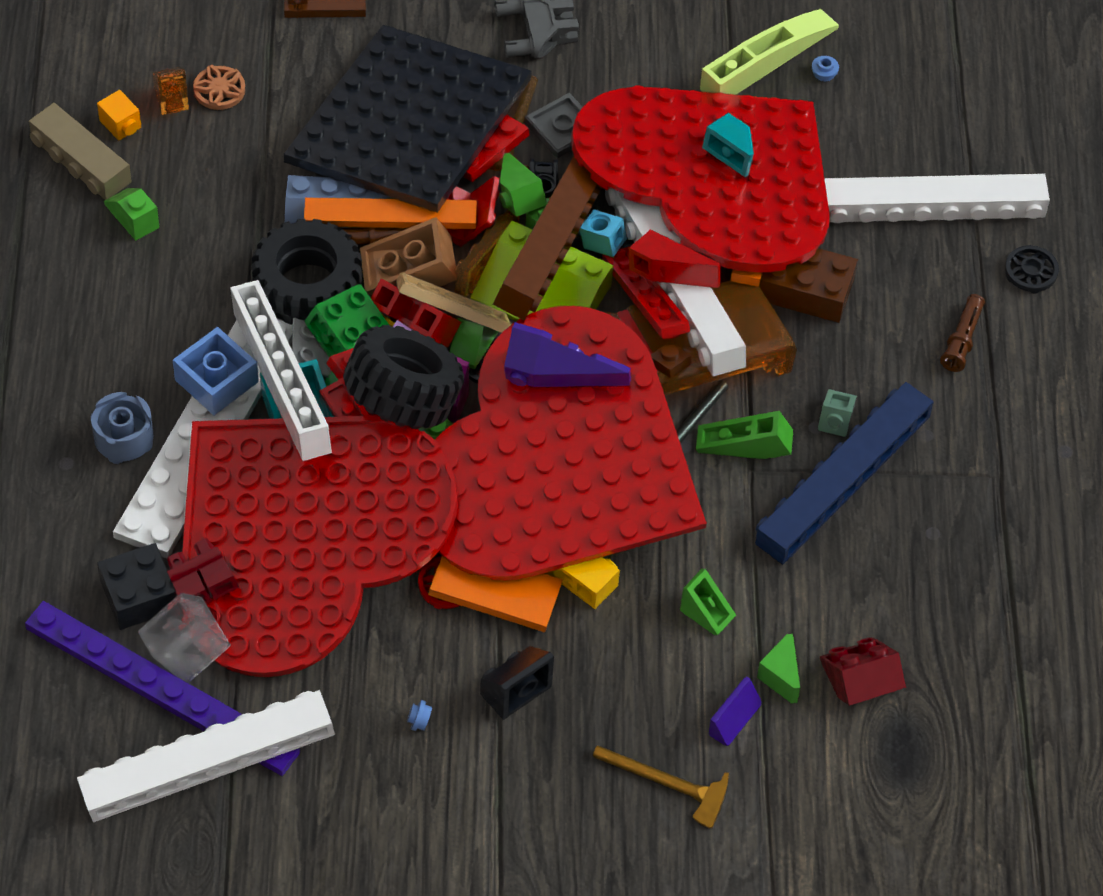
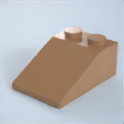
M437 217L360 248L364 286L368 295L373 294L381 278L397 286V278L399 273L402 272L439 287L458 280L452 237Z

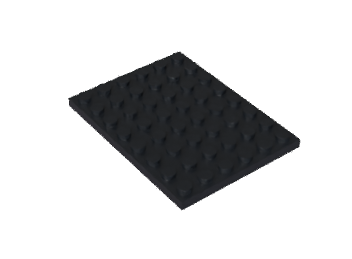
M382 25L284 153V163L438 213L530 82L532 71L417 34Z

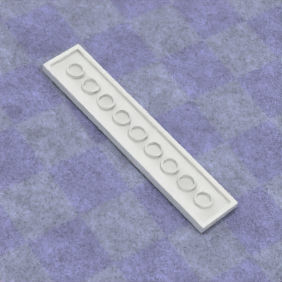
M277 319L290 345L292 343L293 324L291 325ZM236 320L228 336L255 360ZM258 364V383L216 415L211 414L193 396L191 397L113 531L115 539L139 548L156 543L162 557L168 558L184 532L192 421L248 419L262 395L260 385L261 371Z

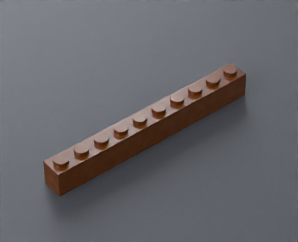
M573 156L493 302V305L522 320H525L529 311L536 312L602 189L600 185L590 178L591 173L584 166H579L575 156Z

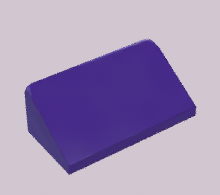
M747 676L743 678L710 720L709 736L725 746L731 744L761 706V699L750 678Z

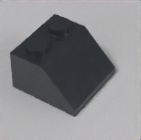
M532 646L527 647L521 652H514L504 664L498 668H490L484 673L480 683V695L502 720L506 719L552 687L553 654Z

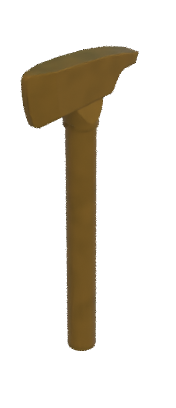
M597 745L593 753L594 758L696 799L701 804L693 814V819L707 828H713L725 798L729 773L725 772L719 782H713L710 786L696 785Z

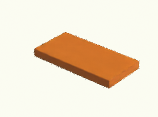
M442 556L428 595L546 632L563 579L543 573L519 580H491L490 577L477 574L470 575L451 565Z

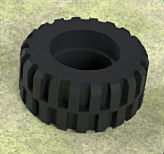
M297 219V222L292 224L289 221L280 225L281 228L278 230L273 228L269 231L267 238L263 237L257 244V249L253 252L251 265L252 280H259L276 318L291 325L293 324V318L305 321L315 305L353 286L362 285V259L356 242L352 239L350 240V235L342 229L338 231V226L329 222L327 225L318 219H313V222ZM300 265H317L331 272L324 280L312 284L295 283L283 276L290 269Z
M382 325L381 327L375 326L364 331L356 341L343 375L347 391L350 396H354V401L359 405H363L366 411L372 415L376 414L380 416V419L386 422L392 421L402 427L406 425L412 429H419L421 427L427 429L443 423L449 417L464 383L463 369L457 361V357L453 353H449L444 345L434 342L435 339L429 336L425 337L415 330L409 331L400 326L394 328L390 325Z

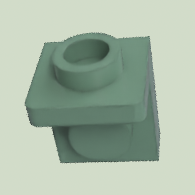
M828 389L822 406L818 430L845 437L857 396Z

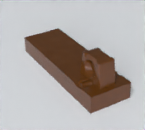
M284 0L285 18L366 17V0Z

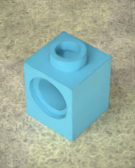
M597 210L591 212L579 230L584 249L610 257L615 256L627 239L623 218Z

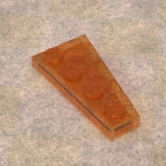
M509 210L505 214H500L496 219L495 225L484 232L482 240L478 245L474 244L471 247L465 260L461 259L458 262L454 272L457 276L454 293L467 297L468 294L472 295L497 241L511 221L519 223L520 216L516 217Z

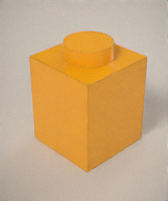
M121 90L97 102L99 121L118 141L134 134L141 128L139 109Z

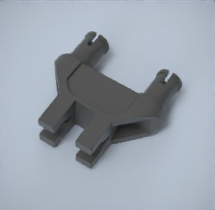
M494 0L496 17L520 14V16H523L527 31V39L504 41L506 58L530 55L533 59L542 58L556 45L578 41L577 31H579V24L577 19H573V0Z

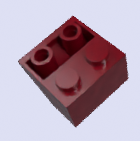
M875 638L861 639L857 642V645L848 648L845 646L835 647L829 650V654L820 656L822 666L837 697L849 706L906 688L899 653Z

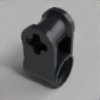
M530 158L529 170L541 179L545 198H551L557 184L558 159H553L552 162H539Z

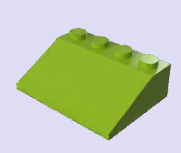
M515 221L509 223L497 241L470 299L505 312L511 320L518 321L520 319L493 305V302L533 229ZM570 247L536 311L557 306H581L597 309L612 285L613 265Z

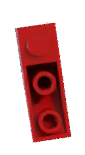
M651 229L629 247L630 270L651 281L713 288L720 287V263Z

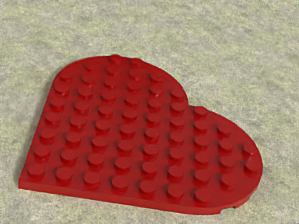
M635 85L633 87L612 90L593 98L582 107L576 116L571 135L572 151L579 166H584L591 173L590 178L607 191L613 188L623 193L624 199L645 205L659 206L667 229L674 231L681 238L680 244L715 259L714 261L720 263V266L745 272L785 270L789 264L796 262L802 264L815 255L818 247L824 243L829 228L830 214L814 103L812 101ZM727 113H730L750 127L754 155L749 175L746 177L702 148L707 126Z
M581 306L551 307L527 315L525 320L519 319L516 323L553 334L551 340L564 346L569 342L574 343L587 356L599 354L630 367L631 382L629 386L533 387L529 385L517 386L511 383L505 377L504 365L513 323L498 336L483 360L478 379L480 411L456 421L435 439L451 463L458 487V509L455 523L439 553L451 565L470 575L477 574L490 577L491 580H519L706 528L707 523L654 362L647 347L639 336L622 321L596 309Z
M380 416L324 417L329 426L332 453L302 461L283 418L192 421L182 553L187 561L198 556L193 546L195 543L207 538L214 547H218L239 585V588L214 599L202 578V582L212 601L188 614L180 603L184 622L199 648L222 667L254 677H275L291 674L317 663L331 653L343 641L353 626L360 610L363 589L388 585L412 575L439 552L451 533L458 509L457 481L450 461L440 445L425 431L412 429L410 426L405 425L402 427L392 421L386 422L380 419Z

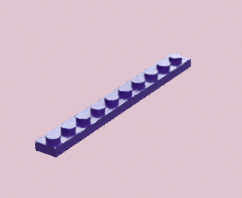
M42 601L25 622L26 630L202 731H205L214 724L224 725L235 721L238 716L242 715L45 601ZM300 748L259 762V764L283 777L300 754Z

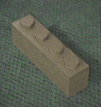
M52 103L29 120L32 142L37 147L44 148L56 163H62L74 178H80L93 194H99L103 199L107 200L132 182L130 165L56 103Z

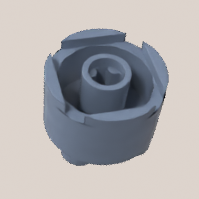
M116 392L98 401L95 405L96 409L91 415V424L95 446L103 456L108 458L110 462L119 464L123 461L134 460L151 450L154 438L150 408L144 399L137 395L136 398L127 396L126 392Z

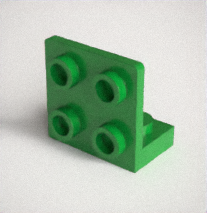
M361 284L353 286L315 305L304 321L328 357L354 348L359 335L375 326L389 325Z

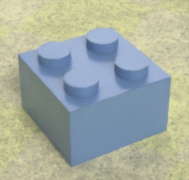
M219 327L213 329L173 359L175 381L213 415H216L258 383L257 361Z

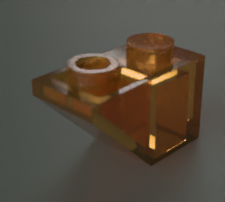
M181 67L152 72L154 91L161 114L177 113L189 109L185 70Z

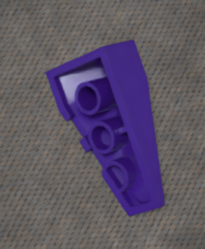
M514 322L504 365L505 377L511 383L517 386L529 385L533 387L630 385V367L599 354L587 356L574 343L569 342L564 346L551 340L553 336L551 333Z

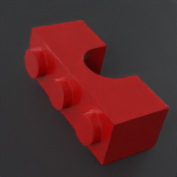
M382 278L371 296L379 311L404 323L411 329L420 332V334L435 339V342L447 348L462 323L430 304L399 293L397 286Z

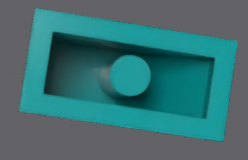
M727 113L707 126L702 148L746 177L749 175L754 155L750 127L730 113Z

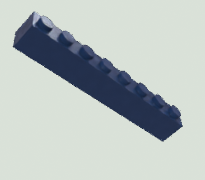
M907 382L898 390L894 388L888 394L885 403L881 407L876 406L872 409L867 417V421L863 425H856L851 431L849 438L844 443L839 442L832 450L830 457L825 462L822 460L815 466L812 475L807 480L802 479L794 488L793 494L788 499L784 497L779 501L774 513L769 518L765 516L759 521L755 529L757 531L755 545L783 565L930 418L934 401Z

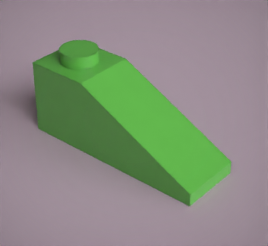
M510 153L504 154L500 176L502 193L499 194L503 208L505 210L508 209L517 217L546 206L547 202L541 179Z
M780 411L698 425L696 451L698 453L757 459L791 455L793 429Z

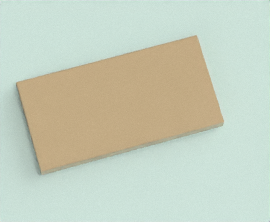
M399 273L396 283L401 294L501 333L511 325L505 312L406 273Z

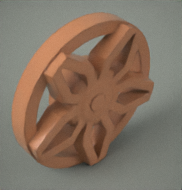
M210 65L195 78L193 84L194 95L197 101L207 108L214 110L228 109L237 105L245 95V81L237 69ZM237 81L241 85L240 89L235 85ZM200 93L209 94V100L202 97ZM224 98H233L229 101L221 102Z

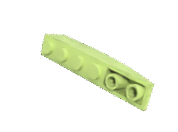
M821 9L781 22L746 40L702 68L700 90L702 92H720L736 95L837 30L839 25Z

